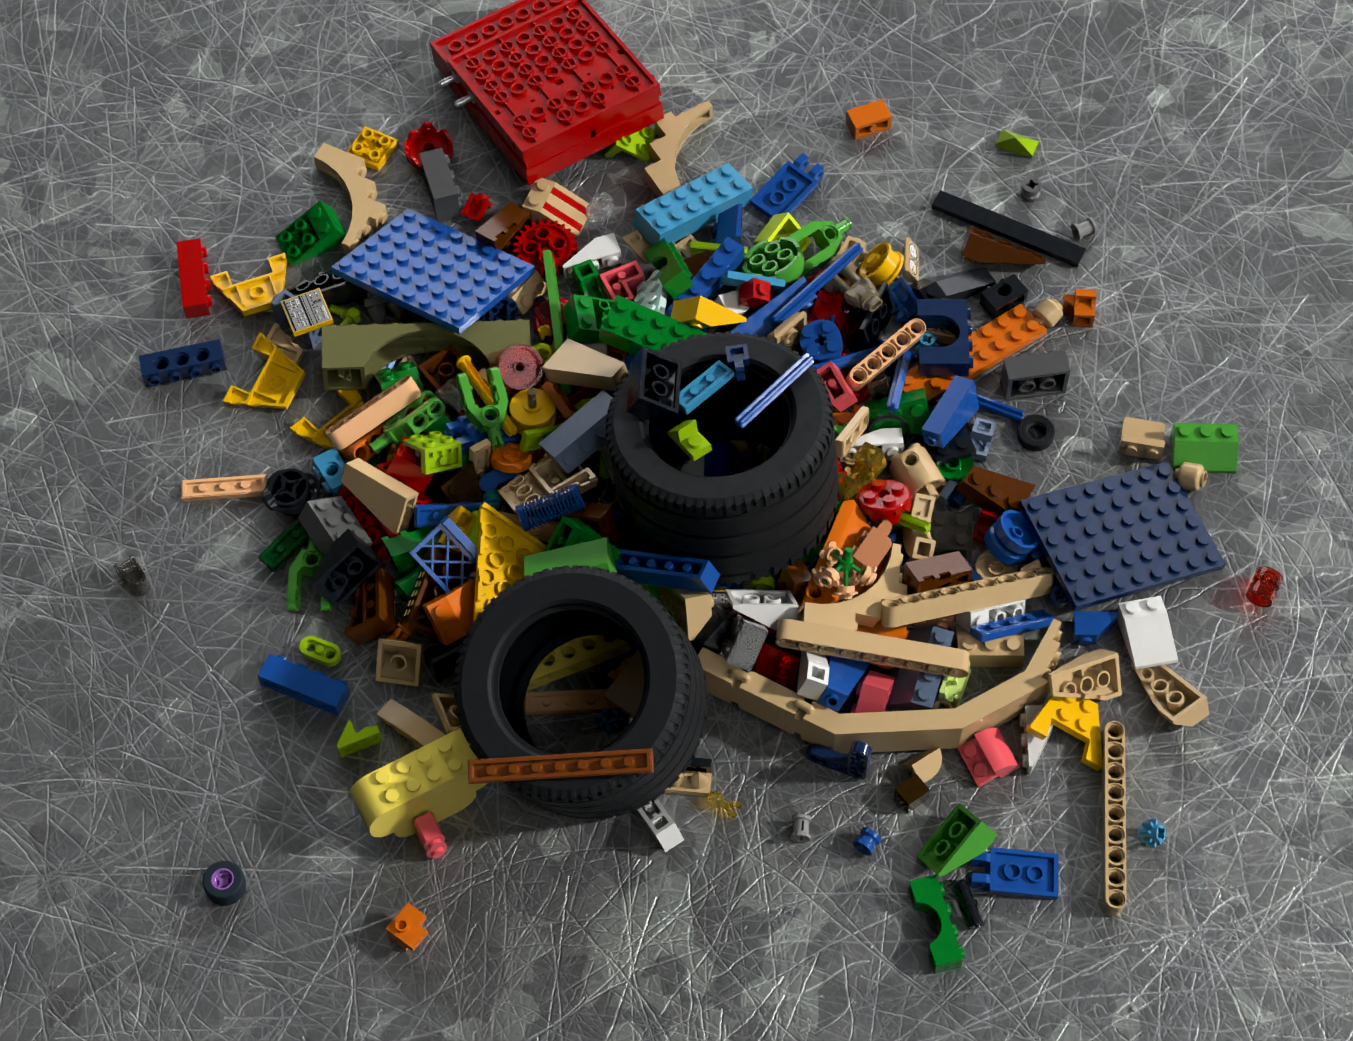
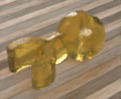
M712 791L707 796L709 806L712 808L722 807L728 811V815L731 818L735 819L737 817V813L732 810L733 807L742 808L741 802H730L724 799L720 791Z

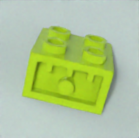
M647 126L627 137L623 136L621 140H617L606 147L604 156L612 158L622 150L642 161H649V143L653 142L655 130Z
M431 431L429 435H412L410 439L403 440V445L421 452V473L425 475L462 467V442L453 439L452 436L443 435L440 431Z

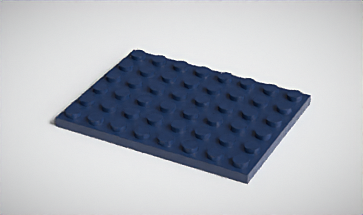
M1168 461L1020 500L1018 505L1074 611L1218 571L1226 566L1186 492L1177 483V479L1174 478L1175 473Z

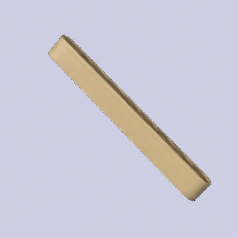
M1039 567L886 599L882 601L881 624L885 627H898L1048 595L1054 588V572L1052 568Z
M781 619L777 622L776 645L779 647L955 678H964L969 674L970 653L963 649L792 619Z
M1111 721L1105 726L1102 736L1103 910L1107 915L1115 917L1123 912L1127 900L1125 728L1120 722ZM1109 733H1116L1118 737H1112ZM1109 753H1115L1118 757H1111ZM1114 773L1118 778H1112L1109 774ZM1109 794H1115L1119 798L1112 799ZM1109 815H1116L1119 819L1113 820ZM1109 836H1116L1119 841H1112ZM1116 857L1119 862H1112L1109 858ZM1110 878H1115V879H1117L1120 883H1119V884H1113V883L1110 882L1109 879H1110ZM1116 900L1120 905L1114 906L1109 901Z

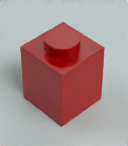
M752 278L739 285V305L757 309L770 302V282Z

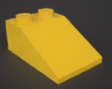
M703 296L674 301L670 317L699 330L743 323L747 320L746 317Z

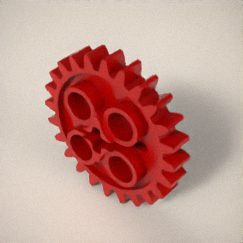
M540 219L537 225L532 221V227L524 225L525 231L519 230V236H515L513 256L534 265L535 270L543 278L546 275L543 251L550 250L555 262L556 276L558 277V271L563 272V265L577 254L575 235H571L570 228L565 230V224L558 226L557 220L551 224L550 219L546 223H543L542 219Z

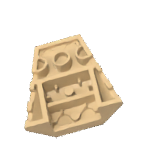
M544 454V460L537 465L535 463L528 467L529 471L525 475L519 474L498 492L516 513L515 506L524 504L526 511H528L525 502H527L531 510L529 501H531L535 510L532 502L533 499L539 509L536 498H538L542 508L539 497H542L546 507L543 495H545L550 505L547 494H549L552 504H554L551 492L556 503H558L554 491H556L561 502L558 490H560L565 501L562 488L567 499H569L565 487H567L572 498L568 486L574 483L577 484L582 494L597 487L598 479L588 467L584 469L581 465L565 476L548 455Z

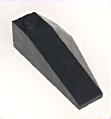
M986 268L923 278L909 286L919 299H968L982 292L986 287L995 285L996 281Z
M323 270L318 273L319 276L311 281L304 280L287 289V291L297 296L320 288L326 305L359 302L366 299L368 294L367 290L332 274L331 270L328 272Z

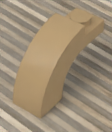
M913 492L911 509L906 514L931 522L936 497ZM903 526V542L908 556L916 559L933 557L936 541L932 539L930 532L923 534Z

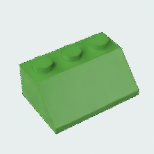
M1173 424L1170 443L1172 469L1174 472L1176 468H1180L1182 463L1190 462L1203 465L1207 473H1236L1239 445L1237 424Z

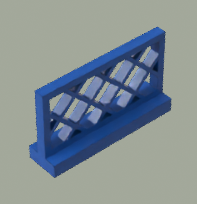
M444 517L409 552L445 592L450 591L448 579H460L461 585L464 579L476 577L477 547L449 517ZM440 530L446 535V545H434V535ZM431 539V545H427L426 543ZM449 540H451L454 545H449ZM422 547H430V560H421L416 553ZM434 547H446L445 560H434ZM449 548H458L461 551V561L449 560ZM433 563H445V576H436L433 572ZM449 563H460V576H448ZM464 563L475 566V576H464ZM439 578H445V584Z

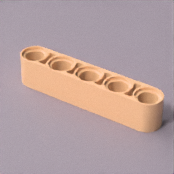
M918 318L912 319L857 364L846 377L851 390L858 391L916 344L926 331L924 321ZM911 328L917 330L918 333H914ZM896 340L901 341L904 345H899ZM882 352L887 353L889 357H885ZM867 364H871L875 369H870ZM853 376L858 377L860 379V382L855 381L853 379Z
M410 375L405 376L331 426L325 434L334 447L340 451L418 399L422 392Z

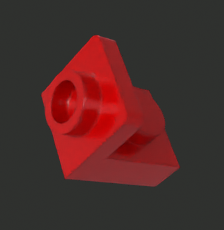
M480 192L478 195L471 193L461 214L480 223L488 206L491 208L493 206L488 201L490 197Z
M982 509L970 540L986 545L984 541L985 533L1000 516L993 511Z

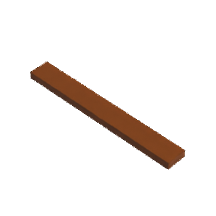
M652 748L468 760L469 784L654 773Z

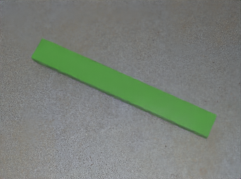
M544 250V267L555 351H557L565 342L555 262L551 251ZM560 383L563 392L566 395L571 394V385Z

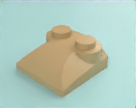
M801 311L792 314L768 334V340H775L777 344L782 343L785 347L792 348L800 341L803 327L807 325V313Z

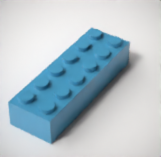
M727 163L635 209L633 226L652 246L663 238L668 243L671 241L674 243L717 221L718 214L737 204H742V208L749 205L753 187Z

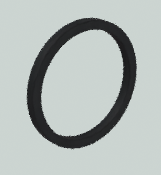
M884 414L875 418L870 423L867 433H870L873 426L882 419H897L906 427V435L903 439L904 444L909 438L910 430L908 423L898 415Z

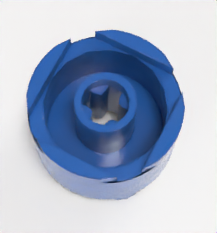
M815 320L803 327L800 335V345L803 355L808 353L813 356V364L840 356L843 351V341L839 329L832 321ZM824 341V345L820 346L819 342Z

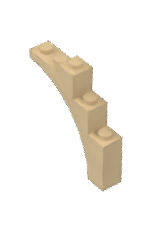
M709 101L698 104L677 116L669 112L664 114L663 119L655 122V132L659 138L649 143L650 157L655 163H651L644 168L645 181L657 198L681 187L675 170L677 156L689 135L700 125L713 118V106Z
M323 143L314 155L316 169L328 174L337 181L348 194L352 203V220L342 242L344 255H347L361 244L365 236L367 237L370 234L371 228L378 231L387 222L388 214L386 205L375 201L378 194L375 182L364 178L367 173L365 160Z
M892 543V546L885 555L880 576L868 591L851 600L840 603L817 604L805 602L798 611L797 620L857 631L858 624L874 627L881 620L882 601L909 595L907 593V585L901 584L902 573L900 572V566L903 561L901 545Z

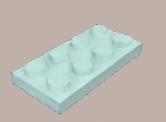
M666 265L660 270H655L646 282L642 281L637 286V294L634 300L635 303L663 315L665 314L668 291L663 287L658 276L663 272Z

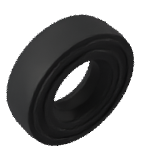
M1029 415L1022 419L1018 425V441L1028 450H1045L1054 440V425L1044 416ZM1032 427H1039L1043 430L1044 436L1040 439H1033L1028 435V430Z

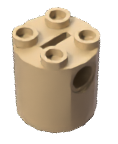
M915 443L903 453H896L890 458L889 470L896 481L905 484L909 488L911 500L913 492L936 497L935 501L939 498V494L947 482L925 447Z

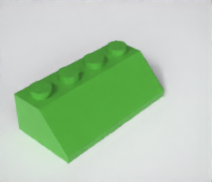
M608 537L524 556V577L527 575L533 576V573L541 572L547 568L552 570V567H562L565 565L572 567V565H588L591 569L592 567L607 569L610 573L611 571L617 573Z

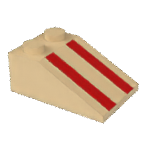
M541 178L535 181L522 208L531 212L532 221L536 224H539L540 219H542L543 223L550 219L551 224L557 220L558 226L565 224V230L570 228L571 235L574 234L578 238L593 206L558 183Z

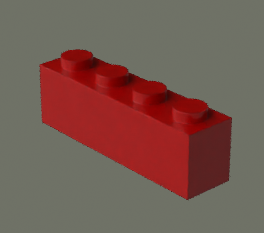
M200 238L177 241L182 306L186 319L210 315V307L213 306L211 294L208 295V290H211L210 279L206 277V274L210 273L208 262H205V258L208 257L206 245L202 246Z

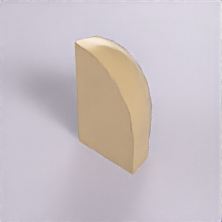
M933 748L924 751L904 762L902 766L907 774L910 772L913 775L917 774L925 783L933 778L941 767L940 748Z

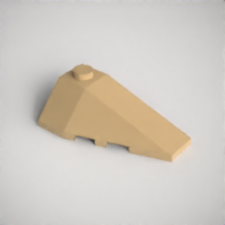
M658 586L659 598L666 610L671 611L672 618L676 623L680 624L681 630L689 641H693L712 616V608L714 607L712 595L706 592Z
M1097 649L1077 657L1048 674L1050 696L1106 701L1122 695L1119 656L1117 652Z
M1131 662L1133 670L1157 711L1172 724L1193 727L1209 715L1207 697L1169 667L1160 665L1135 670Z

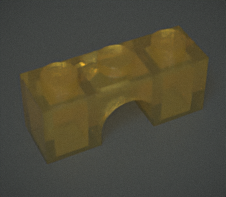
M865 441L853 456L855 465L849 476L841 472L838 474V502L842 503L847 500H855L857 502L859 491L865 485L875 480L887 465L882 449Z

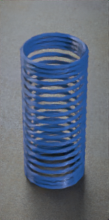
M574 483L568 486L573 501L567 487H565L569 501L564 489H561L566 504L560 490H558L562 505L556 491H554L559 508L553 493L551 492L550 494L555 508L549 494H547L552 511L545 495H543L548 512L542 497L539 498L544 512L538 498H536L541 515L533 499L532 502L538 518L531 501H529L535 521L527 502H525L530 519L524 504L515 506L523 530L526 532L531 530V528H538V524L540 526L542 524L545 525V521L549 523V520L552 522L553 519L556 521V517L560 519V516H567V513L569 515L571 512L574 514V510L578 512V509L580 511L585 509V504L577 484Z

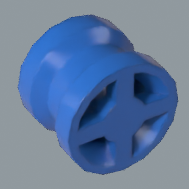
M863 827L860 831V836L854 839L853 845L861 853L871 856L875 845H879L881 842V838L875 831Z

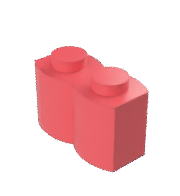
M428 812L415 818L413 825L426 856L430 859L443 856L447 850V845L445 843V836L434 814Z

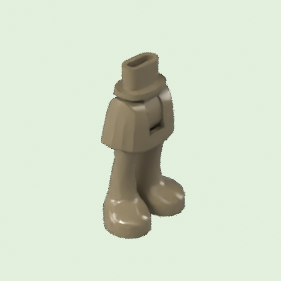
M852 262L823 286L824 290L830 293H834L837 290L841 291L847 303L870 312L875 311L883 303L874 284L868 277L861 279L856 274V268ZM841 278L849 280L853 285L850 287Z

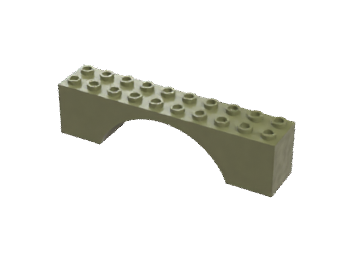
M522 319L512 321L477 320L460 335L434 322L322 326L325 391L367 389L374 375L389 363L413 354L439 353L450 345L454 347L461 357L465 355L470 356L471 363L479 371L483 368H506L503 383L518 380V384H530L532 370L529 320Z

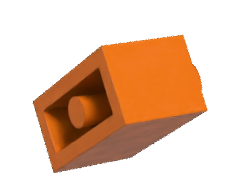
M883 99L847 110L846 124L855 140L891 128L892 116Z

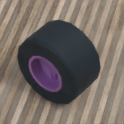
M231 861L213 863L203 875L202 884L208 898L220 906L236 903L246 891V880L243 872L237 864Z

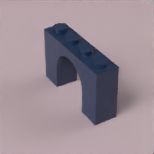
M917 299L916 318L924 321L926 328L946 329L957 338L953 344L946 347H919L918 376L955 377L957 375L968 377L969 368H973V356H969V352H972V339H968V336H971L972 325L968 323V320L971 319V308H967L966 299Z

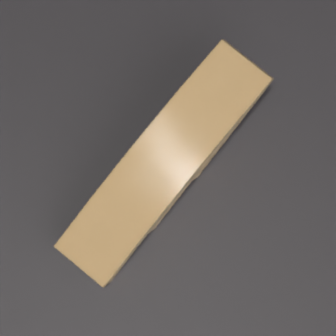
M392 699L376 714L379 720L394 727L398 734L411 740L417 748H421L445 736L444 733Z

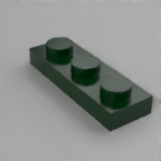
M298 518L258 556L259 561L273 572L309 540V535Z

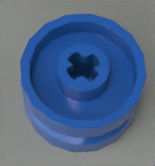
M1015 510L1005 511L986 531L984 537L986 547L990 553L1000 562L1012 566L1020 564L1039 544L1023 513Z

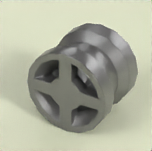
M1031 176L1025 178L1022 182L1021 197L1028 202L1038 200L1042 187L1041 181Z

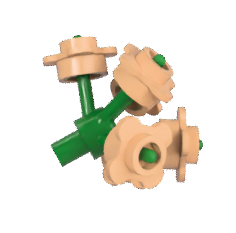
M829 541L827 547L819 552V557L824 559L829 567L821 566L818 570L813 568L811 570L814 575L813 580L821 587L825 586L829 589L832 586L837 587V592H834V595H839V599H844L845 601L852 599L853 595L858 594V591H855V585L859 581L861 582V587L868 584L871 585L875 581L877 567L871 568L868 565H865L862 569L853 564L852 548L846 547L843 553L836 546V542Z

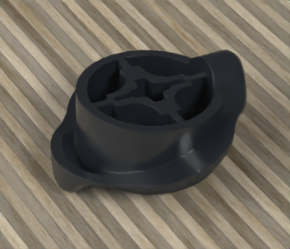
M282 469L274 472L269 477L261 498L265 506L272 511H280L285 515H300L307 501L317 499L321 484L310 473H303L298 469Z

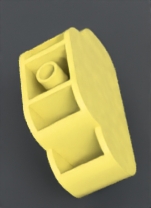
M461 729L453 731L365 775L351 787L350 795L373 837H384L395 833L397 837L411 836L416 833L413 825L415 818L432 812L437 822L463 810L473 802L476 797V791L487 783H468V760L478 758L469 747L470 744L467 743Z

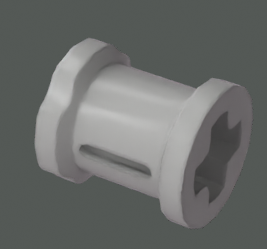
M1092 217L1086 218V221L1079 224L1074 223L1071 227L1072 233L1078 241L1088 234H1096L1098 232L1096 222Z
M795 814L792 816L793 833L790 837L791 840L798 843L810 841L809 824L812 820L811 816L806 814Z

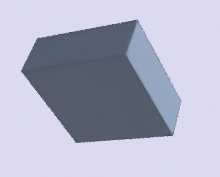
M952 480L947 483L939 494L938 506L943 509L947 507L949 498L955 493L957 483Z

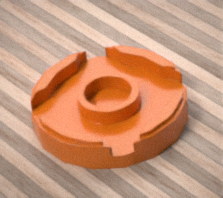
M507 443L500 449L496 446V450H491L490 463L496 470L501 472L520 473L526 471L532 464V453L530 454L529 451L522 452L519 449L520 444Z

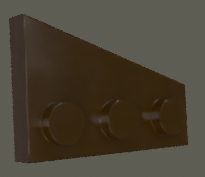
M469 460L437 485L448 503L483 502L473 461Z

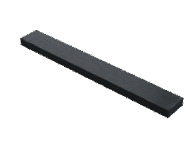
M941 190L932 203L931 209L1077 268L1086 253V248Z

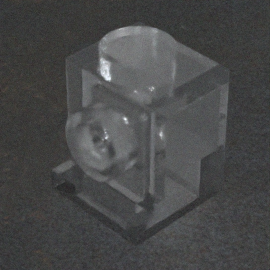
M606 192L601 194L595 193L589 206L587 205L586 207L587 220L605 226L614 209V199Z

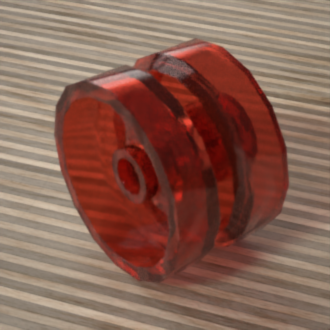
M525 344L512 345L501 350L496 356L493 367L499 368L505 389L512 391L533 387L538 383L543 374V360L539 352ZM517 364L519 367H521L520 371L516 369Z

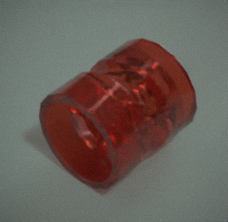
M1262 566L1257 568L1252 579L1253 582L1250 583L1245 595L1251 603L1257 606L1270 607L1276 597V591L1279 590L1283 582V576L1273 568Z

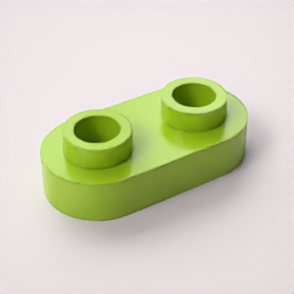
M307 636L299 644L302 656L328 667L335 666L341 661V651L336 644L315 636ZM311 647L315 648L313 651H308ZM329 655H334L332 659L327 658Z

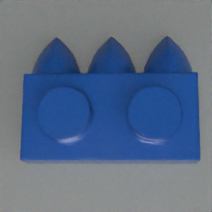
M900 277L889 286L896 308L894 312L900 310L896 315L895 322L911 321L916 317L917 299L919 298L905 279Z

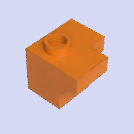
M1076 289L1075 295L1064 294L1062 311L1071 317L1072 326L1093 327L1096 290Z
M407 903L387 926L386 931L389 939L405 951L408 949L414 951L428 935L427 930L422 927L427 919L426 915L410 903Z

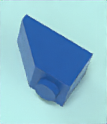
M1074 611L1071 621L1073 644H1079L1080 646L1095 645L1116 625L1118 612Z

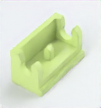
M970 662L967 677L955 678L944 676L938 701L947 700L954 708L960 706L971 674Z

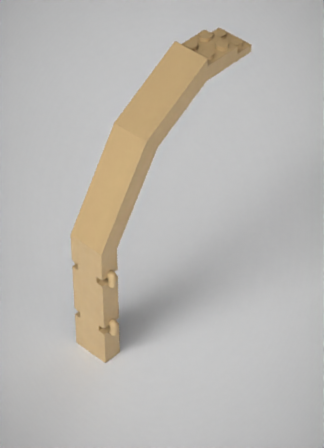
M1053 619L1024 672L952 709L839 714L815 701L810 704L805 701L804 696L798 695L796 692L751 670L747 673L742 670L741 665L702 647L698 657L706 678L707 693L730 704L733 701L738 704V708L791 734L796 732L801 735V739L811 744H817L842 754L849 753L853 741H861L868 744L872 752L930 750L933 748L953 749L975 738L974 734L988 728H997L1019 716L1020 713L1024 712L1025 705H1040L1045 702L1049 687L1048 674L1055 671L1059 664L1057 663L1061 656L1059 640L1063 632L1060 631L1062 622Z

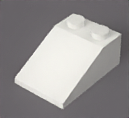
M725 589V594L734 610L774 630H777V622L781 619L797 620L799 605L790 590Z
M1161 596L1118 603L1117 623L1135 670L1177 663L1178 656L1169 618Z

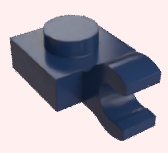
M747 343L725 346L728 367H735L737 382L745 381L744 366L750 365Z

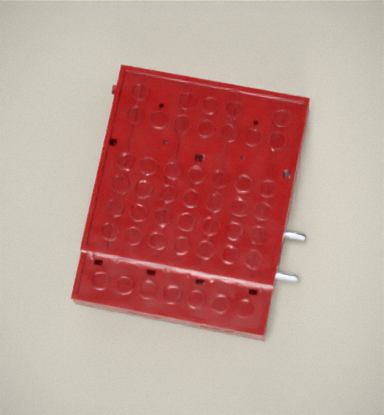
M517 0L430 42L434 64L445 77V79L439 81V86L444 87L451 84L454 94L458 98L455 101L456 107L465 106L528 185L615 143L617 140H621L623 136L627 137L664 118L663 106L659 100L661 95L660 84L655 79V76L650 74L586 0Z

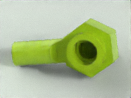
M331 305L329 308L331 313L340 315L343 318L340 326L357 325L361 319L359 310L354 307L344 309Z

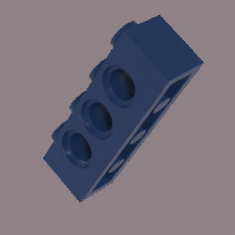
M220 339L139 356L141 374L146 387L158 386L167 382H177L191 377L197 378L201 375L216 374L227 370Z

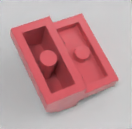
M998 728L982 730L974 734L975 738L957 748L979 788L997 777L1003 778L1020 768Z

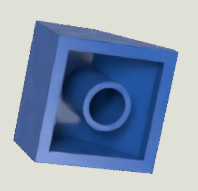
M737 204L718 214V222H714L713 234L717 235L716 239L712 238V243L722 244L729 237L741 244L742 204Z

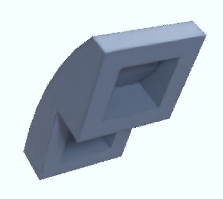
M976 417L971 432V439L977 450L976 455L972 456L973 459L986 462L996 422Z

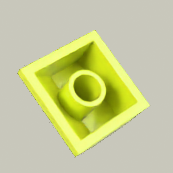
M789 212L776 214L769 220L753 243L756 245L766 239L768 242L780 240V237H788L801 229V227ZM808 236L799 243L802 254L812 242Z

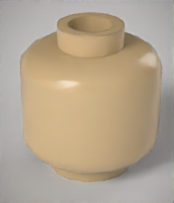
M1044 298L1033 310L1034 320L1047 328H1053L1063 317V306L1054 298Z
M1184 462L1180 468H1176L1174 478L1177 479V483L1183 489L1198 491L1206 484L1207 471L1204 470L1201 464Z

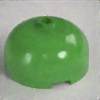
M780 237V240L770 242L767 239L750 248L743 257L744 263L742 268L744 273L784 279L785 287L800 278L804 270V257L800 246L796 240L789 237Z

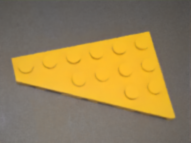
M485 502L479 508L473 621L477 619L479 612L482 613L484 611L483 608L491 602L490 600L493 597H498V593L504 591L508 585L512 586L515 584V581L524 578V556L544 552L547 547Z

